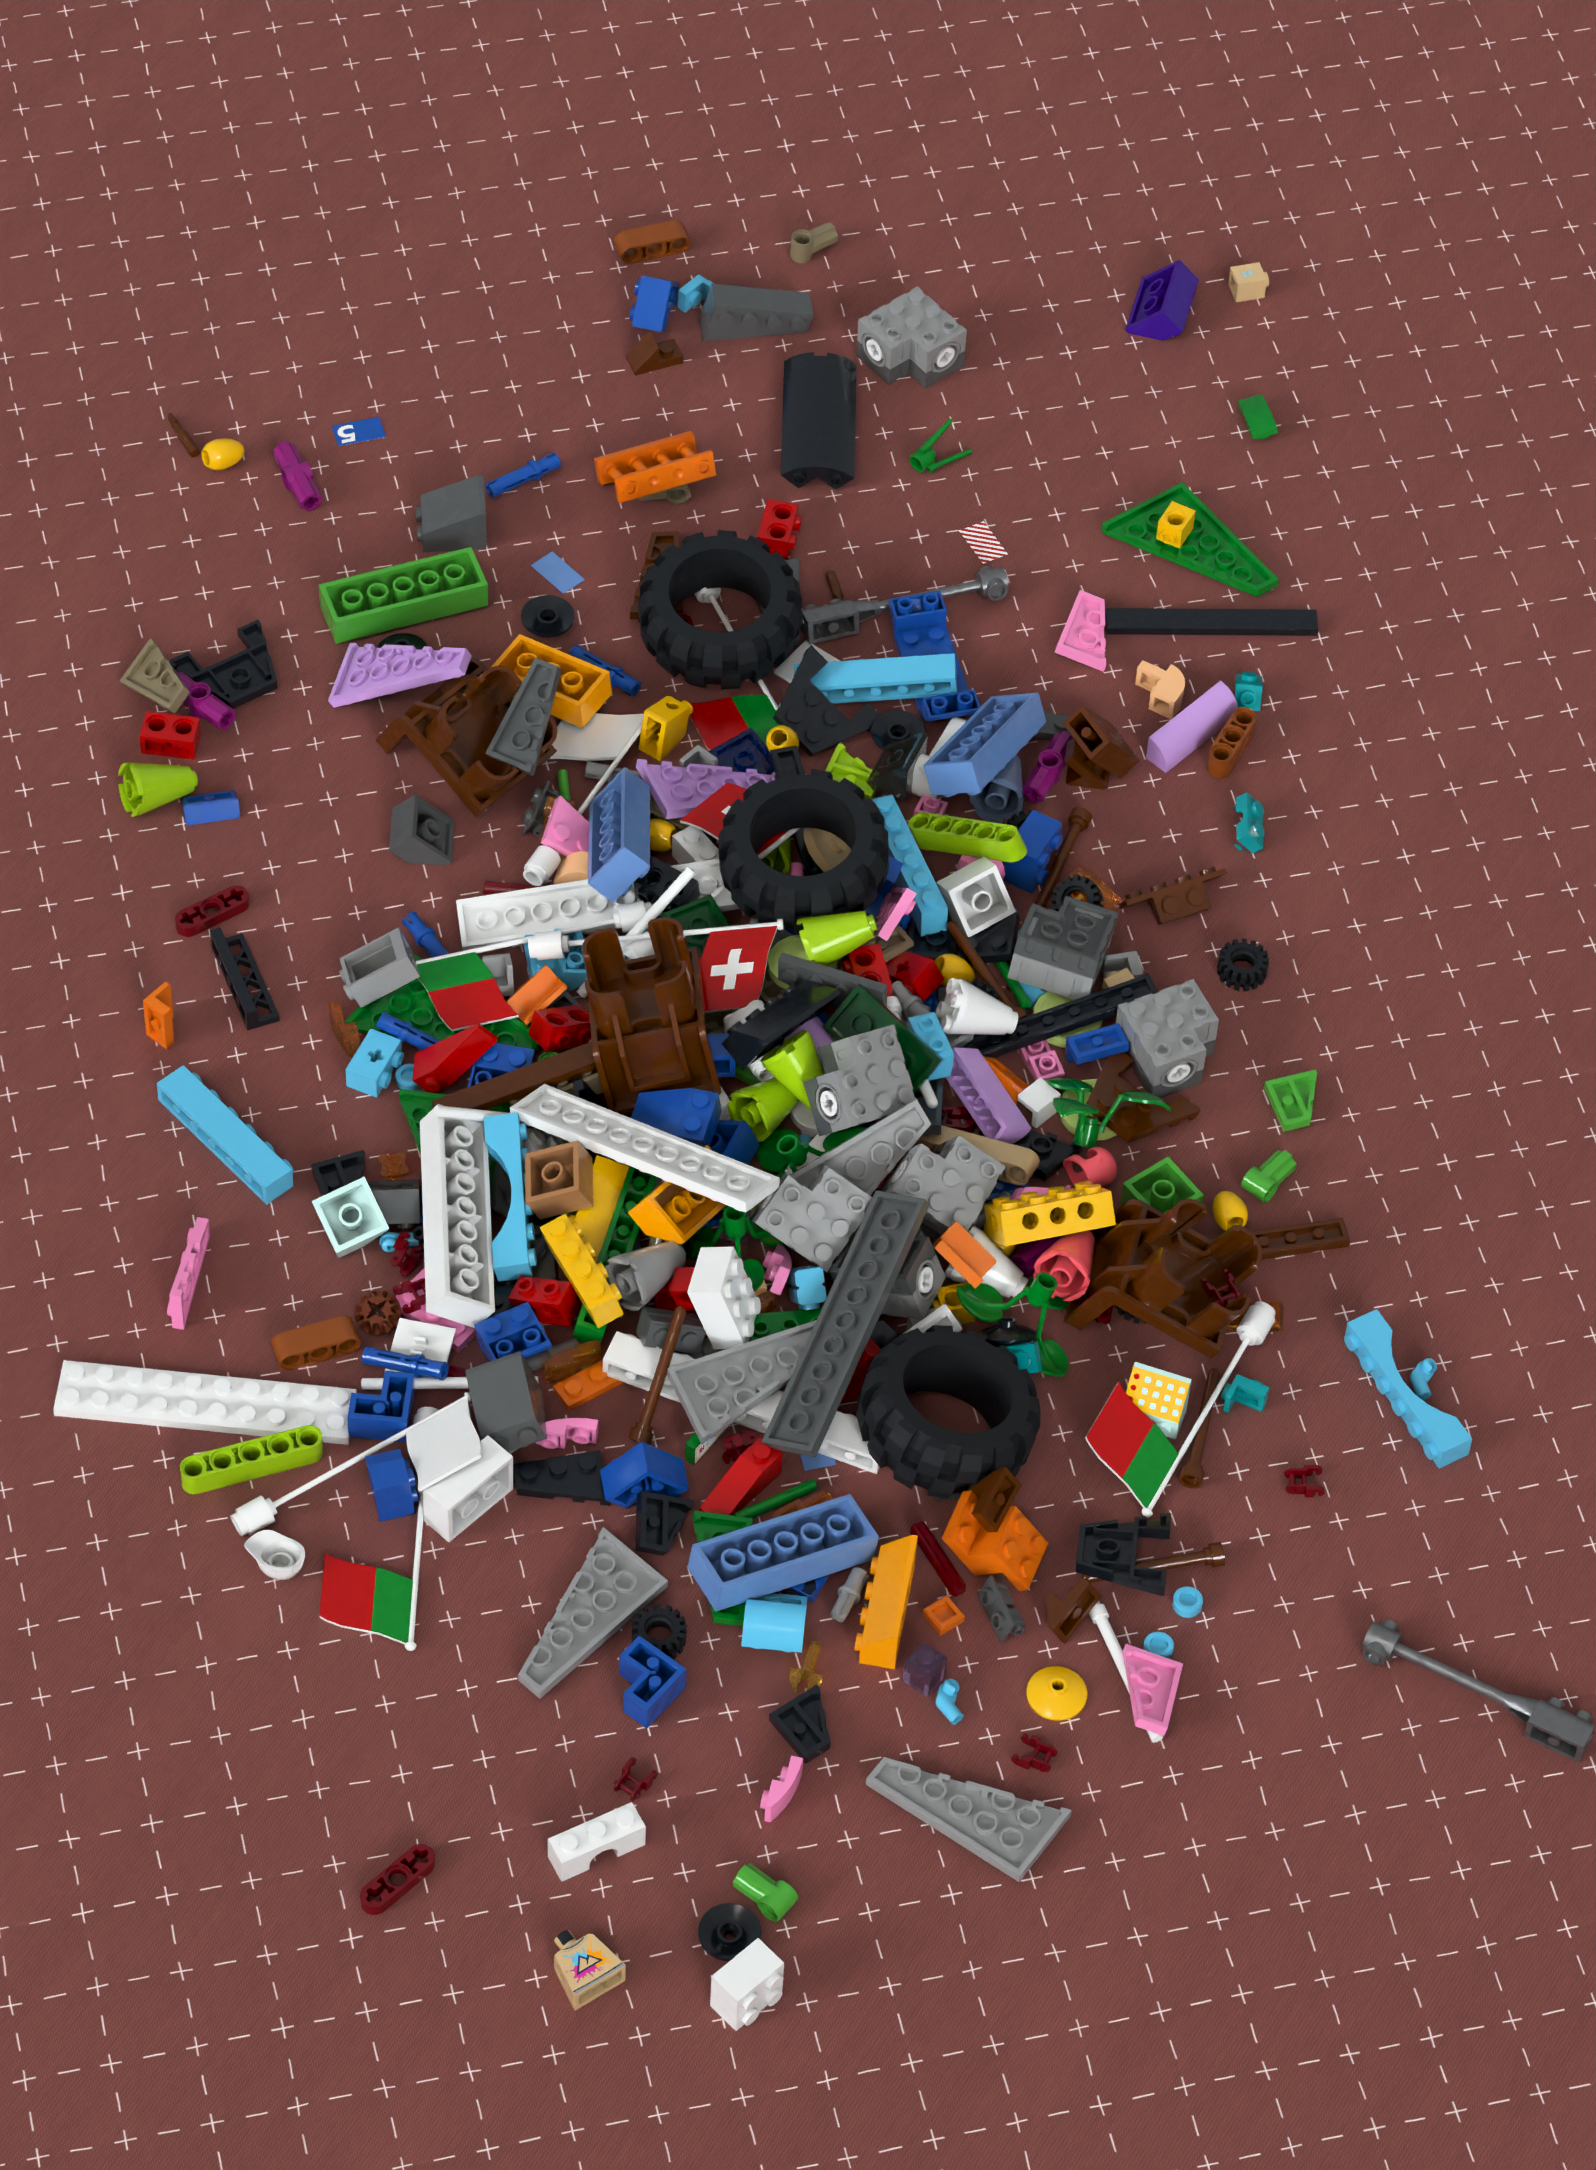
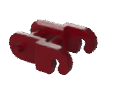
M403 1232L398 1236L393 1246L395 1251L390 1259L392 1266H399L401 1268L400 1274L403 1277L411 1274L415 1264L420 1263L423 1256L418 1252L422 1253L424 1251L422 1246H416L411 1250L410 1255L406 1253L409 1242L405 1238L409 1239L411 1236L408 1232Z
M1227 1268L1222 1269L1227 1285L1218 1289L1215 1286H1211L1210 1283L1206 1284L1207 1280L1205 1277L1201 1279V1285L1208 1297L1213 1296L1215 1302L1222 1307H1225V1302L1236 1299L1241 1295V1291H1238L1234 1285L1235 1278L1231 1273L1228 1274ZM1229 1289L1231 1293L1221 1297L1219 1292Z
M425 1278L411 1282L410 1279L401 1283L400 1289L398 1286L393 1287L395 1295L409 1292L413 1293L415 1300L411 1301L410 1307L407 1304L403 1305L402 1309L405 1314L418 1311L422 1305L426 1304ZM423 1289L425 1294L419 1296L417 1291Z
M750 1430L742 1434L736 1433L726 1437L723 1442L724 1448L727 1449L722 1457L724 1463H730V1458L728 1457H732V1460L735 1462L759 1438V1433Z
M1304 1465L1303 1468L1287 1469L1284 1472V1476L1289 1478L1286 1492L1289 1494H1305V1497H1314L1315 1493L1318 1492L1319 1496H1323V1487L1309 1486L1306 1483V1476H1312L1313 1471L1320 1475L1322 1467L1319 1465ZM1295 1478H1302V1484H1296Z
M1024 1733L1021 1740L1026 1745L1034 1747V1753L1032 1757L1029 1756L1027 1758L1023 1756L1021 1760L1018 1759L1019 1756L1017 1754H1013L1011 1761L1028 1770L1030 1767H1033L1041 1772H1049L1051 1768L1048 1762L1051 1757H1055L1058 1754L1057 1750L1053 1746L1041 1743V1738L1034 1735L1031 1739H1028V1735ZM1039 1752L1045 1754L1042 1761L1036 1759Z
M633 1757L622 1768V1776L619 1780L614 1782V1791L617 1792L620 1789L631 1795V1801L639 1798L643 1789L647 1791L652 1785V1780H655L658 1772L653 1770L646 1779L641 1781L629 1775L631 1766L636 1764V1759ZM630 1780L637 1784V1787L633 1789L624 1783Z

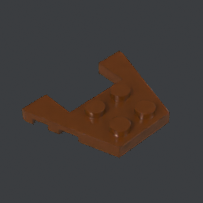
M1125 1052L1107 1057L1086 1103L1100 1110L1099 1114H1090L1098 1118L1100 1122L1103 1121L1118 1095L1123 1094V1091H1139L1130 1082L1121 1077L1132 1067L1134 1059ZM1181 1094L1169 1104L1171 1113L1167 1109L1155 1104L1122 1101L1106 1127L1129 1143L1157 1133L1159 1128L1167 1125L1173 1127L1179 1125L1181 1120L1187 1118L1193 1120L1198 1116L1200 1108Z

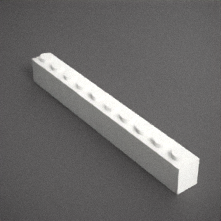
M616 1331L603 1358L602 1371L606 1372L608 1377L649 1391L662 1349H659V1347H643L640 1339L636 1336ZM674 1352L669 1368L694 1359L687 1354ZM666 1375L660 1396L681 1403ZM777 1390L734 1421V1423L765 1433L784 1392ZM836 1411L818 1453L877 1474L880 1468L869 1454L867 1447L869 1441H863L857 1417L852 1414Z

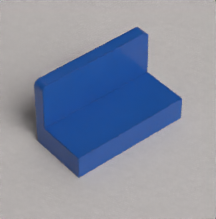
M1119 1023L1066 1037L1065 1059L1067 1062L1075 1061L1076 1065L1129 1051V1042Z

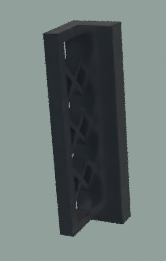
M221 927L210 930L212 951L247 1031L280 1021L279 1014L243 933L225 938ZM240 944L242 950L239 955H233L229 947ZM239 964L251 969L247 977L241 975L238 968ZM248 985L260 989L257 997L250 995L247 989ZM257 1006L268 1009L270 1014L257 1017Z

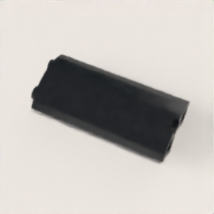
M814 352L799 354L784 361L781 476L797 488L819 477L833 489H838L855 478L856 363L833 353H827V356H814Z

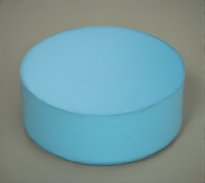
M404 1064L397 1069L395 1076L396 1085L399 1089L417 1091L421 1088L412 1081L414 1064Z
M1185 1586L1179 1588L1174 1593L1172 1606L1178 1615L1191 1618L1201 1612L1203 1596L1199 1590Z
M1153 1632L1145 1638L1143 1650L1170 1659L1173 1655L1174 1642L1164 1632Z

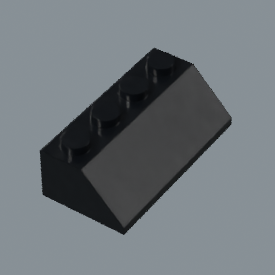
M808 980L798 987L794 983L782 993V998L779 999L775 996L763 1006L765 1009L762 1012L757 1008L745 1018L747 1022L742 1024L738 1021L727 1030L729 1036L721 1044L741 1069L744 1070L773 1048L783 1043L784 1039L804 1023L814 1017H819L841 993L836 988Z

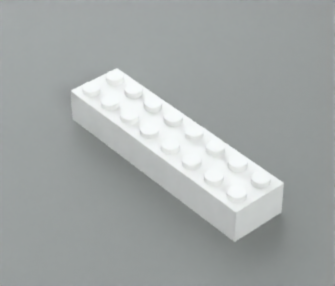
M433 1108L420 1121L426 1312L475 1328V1323L487 1319L495 1312L488 1148L485 1142L484 1122L435 1117Z

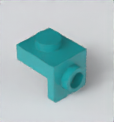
M1248 671L1235 675L1234 697L1238 708L1247 707L1254 711L1260 710L1263 689L1262 676Z
M1237 1374L1233 1383H1227L1222 1392L1221 1399L1225 1400L1223 1411L1229 1413L1236 1401L1262 1412L1267 1404L1269 1387L1263 1385L1260 1381L1251 1380Z

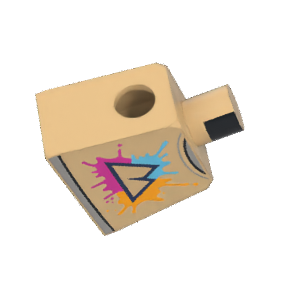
M565 1930L555 1938L554 1942L560 1951L554 1955V1969L575 2011L625 1981L626 1965L594 1934H587L576 1940L570 1930Z

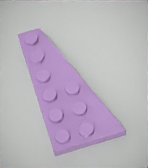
M350 643L328 702L335 708L387 694H394L407 689H414L431 683H438L451 678H459L465 675L472 655L466 648L443 647L438 651L428 646H424L422 650H417L414 646L385 644L381 648H376L373 644H365L364 647H359L356 643Z
M637 759L636 769L643 781L650 785V793L665 819L685 817L726 783L735 784L747 789L762 778L766 783L775 780V772L772 775L758 774L757 769L747 768L745 773L733 772L732 767L690 763L687 767L672 766V762L662 761L661 765L647 764L645 759Z

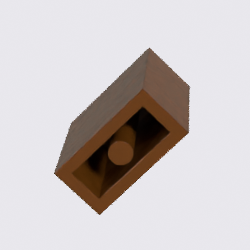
M1081 705L1063 722V725L1088 758L1121 779L1140 761L1114 726L1085 706Z

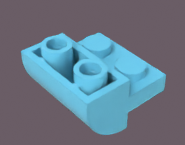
M582 931L564 935L569 936V941L584 940ZM523 943L530 978L546 964L568 986L567 992L577 989L587 979L582 945L570 946V952H565V958L538 961L537 958H530L528 943Z
M771 1593L753 1600L746 1599L741 1646L802 1653L808 1597Z

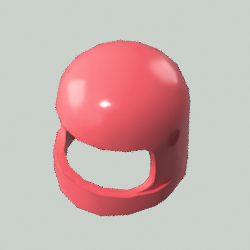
M1102 1147L1088 1149L1087 1159L1074 1154L1063 1161L1066 1174L1074 1186L1078 1182L1092 1181V1184H1100L1103 1188L1111 1184L1117 1175V1164L1114 1157L1107 1149ZM1073 1161L1081 1166L1082 1172L1077 1173L1074 1171Z

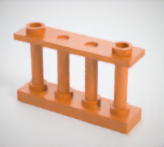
M691 431L594 458L598 483L605 485L614 482L618 503L716 476L713 451L708 450L697 454L695 436Z

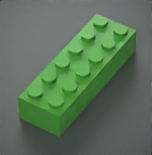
M468 547L319 584V602L333 639L338 644L488 606V583L472 548Z

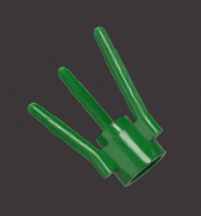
M948 419L934 435H931L909 457L910 464L916 471L922 473L927 469L929 473H932L935 469L972 453V449H967L935 462L936 453L931 446L952 424V419Z

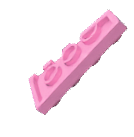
M891 888L876 917L878 919L876 924L878 925L877 935L887 941L902 916L910 914L916 904V901L913 900L916 896L915 892L908 888Z
M197 1217L194 1228H190L188 1232L187 1247L182 1253L181 1264L169 1294L170 1300L167 1315L172 1318V1328L182 1330L185 1328L210 1238L209 1219Z

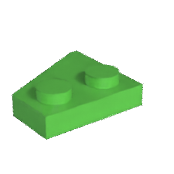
M1316 1069L1265 1081L1264 1090L1283 1132L1310 1126L1317 1077Z

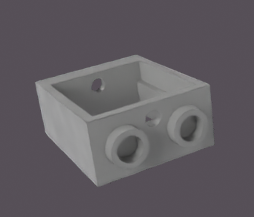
M399 927L339 958L342 970L339 973L345 983L343 988L350 1000L355 999L360 1008L420 977L412 948Z

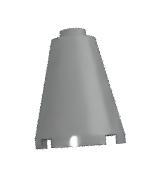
M667 1241L613 1256L607 1261L609 1265L605 1266L609 1275L606 1281L609 1285L615 1283L624 1300L620 1303L623 1307L631 1311L639 1310L673 1278L675 1268H682L685 1265L686 1252L680 1244L674 1241Z

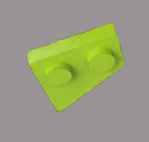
M838 743L825 771L830 772L835 781L840 782L843 778H846L864 791L865 799L868 797L873 799L881 783V776L873 769L866 767L865 763L858 757L854 759L846 752V747Z

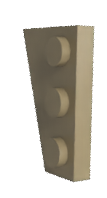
M152 638L149 639L120 679V682L127 688L174 714L190 693L167 657Z

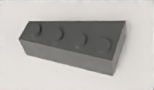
M712 284L699 317V324L703 341L807 333L814 313L810 295L807 292Z

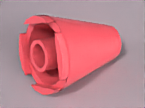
M1088 1230L1063 1235L1036 1260L1034 1265L1035 1272L1033 1274L1034 1279L1038 1273L1044 1272L1052 1275L1057 1281V1287L1051 1298L1058 1296L1064 1298L1063 1301H1072L1079 1299L1086 1293L1090 1284L1095 1246L1093 1233Z

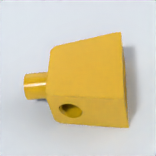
M666 696L647 708L643 715L638 750L658 761H662L686 735L688 718L693 712L692 705L686 700L680 702L671 696Z

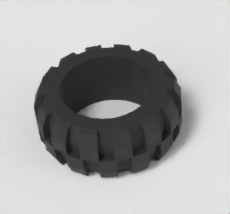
M717 530V536L704 537L703 532L686 536L682 541V546L677 548L672 544L655 559V566L651 565L644 575L640 585V599L638 600V622L640 623L641 637L647 651L652 656H656V662L674 677L680 673L685 675V681L690 685L706 689L707 683L721 684V690L739 688L741 681L750 679L755 683L773 671V663L780 666L795 647V638L800 634L802 597L799 582L793 577L792 568L778 552L770 554V547L767 543L751 535L747 540L737 538L736 531ZM704 587L707 589L730 588L742 591L757 600L765 609L756 621L744 628L731 632H709L698 629L685 622L675 610L683 600L699 592Z
M796 769L777 772L775 780L768 783L762 778L745 790L743 801L737 799L723 819V829L719 833V865L723 884L731 893L733 902L746 915L751 917L754 914H758L759 923L777 922V919H783L784 927L793 928L795 935H800L799 931L804 929L803 924L797 925V919L865 911L877 898V891L885 885L889 870L888 831L884 828V817L870 797L865 799L864 791L846 778H843L840 782L833 780V775L827 771L811 769L810 775H796ZM796 828H815L830 832L842 839L851 849L849 855L839 865L829 871L812 876H793L778 872L766 865L757 856L760 848L772 837Z
M933 1325L926 1330V1333H922L916 1328L895 1338L891 1343L881 1348L871 1361L857 1398L859 1408L856 1415L863 1441H869L867 1444L869 1454L880 1468L888 1466L894 1471V1480L912 1489L913 1485L928 1490V1496L948 1499L952 1493L962 1494L963 1491H968L970 1487L976 1485L980 1480L993 1471H997L1002 1466H1006L1015 1477L1020 1467L1026 1463L1036 1440V1435L1040 1428L1041 1408L1037 1398L1036 1387L1027 1369L1019 1370L1017 1367V1357L1003 1345L997 1348L986 1342V1335L970 1329L967 1330L966 1334L954 1332L952 1326ZM922 1391H934L955 1396L974 1407L986 1420L990 1430L978 1433H960L944 1429L923 1417L913 1407L907 1395Z

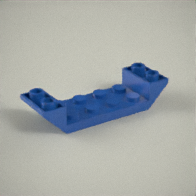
M941 591L889 599L893 637L900 657L955 653L957 692L925 698H914L920 718L926 721H935L974 714L981 706L975 689L968 690L946 626L947 609Z

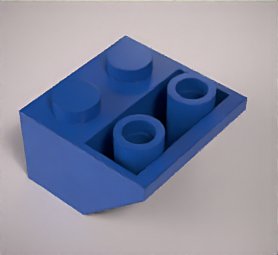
M495 1043L473 1064L468 1087L535 1063V1050Z
M528 1302L474 1324L478 1345L487 1362L521 1351L524 1358H527L552 1347Z

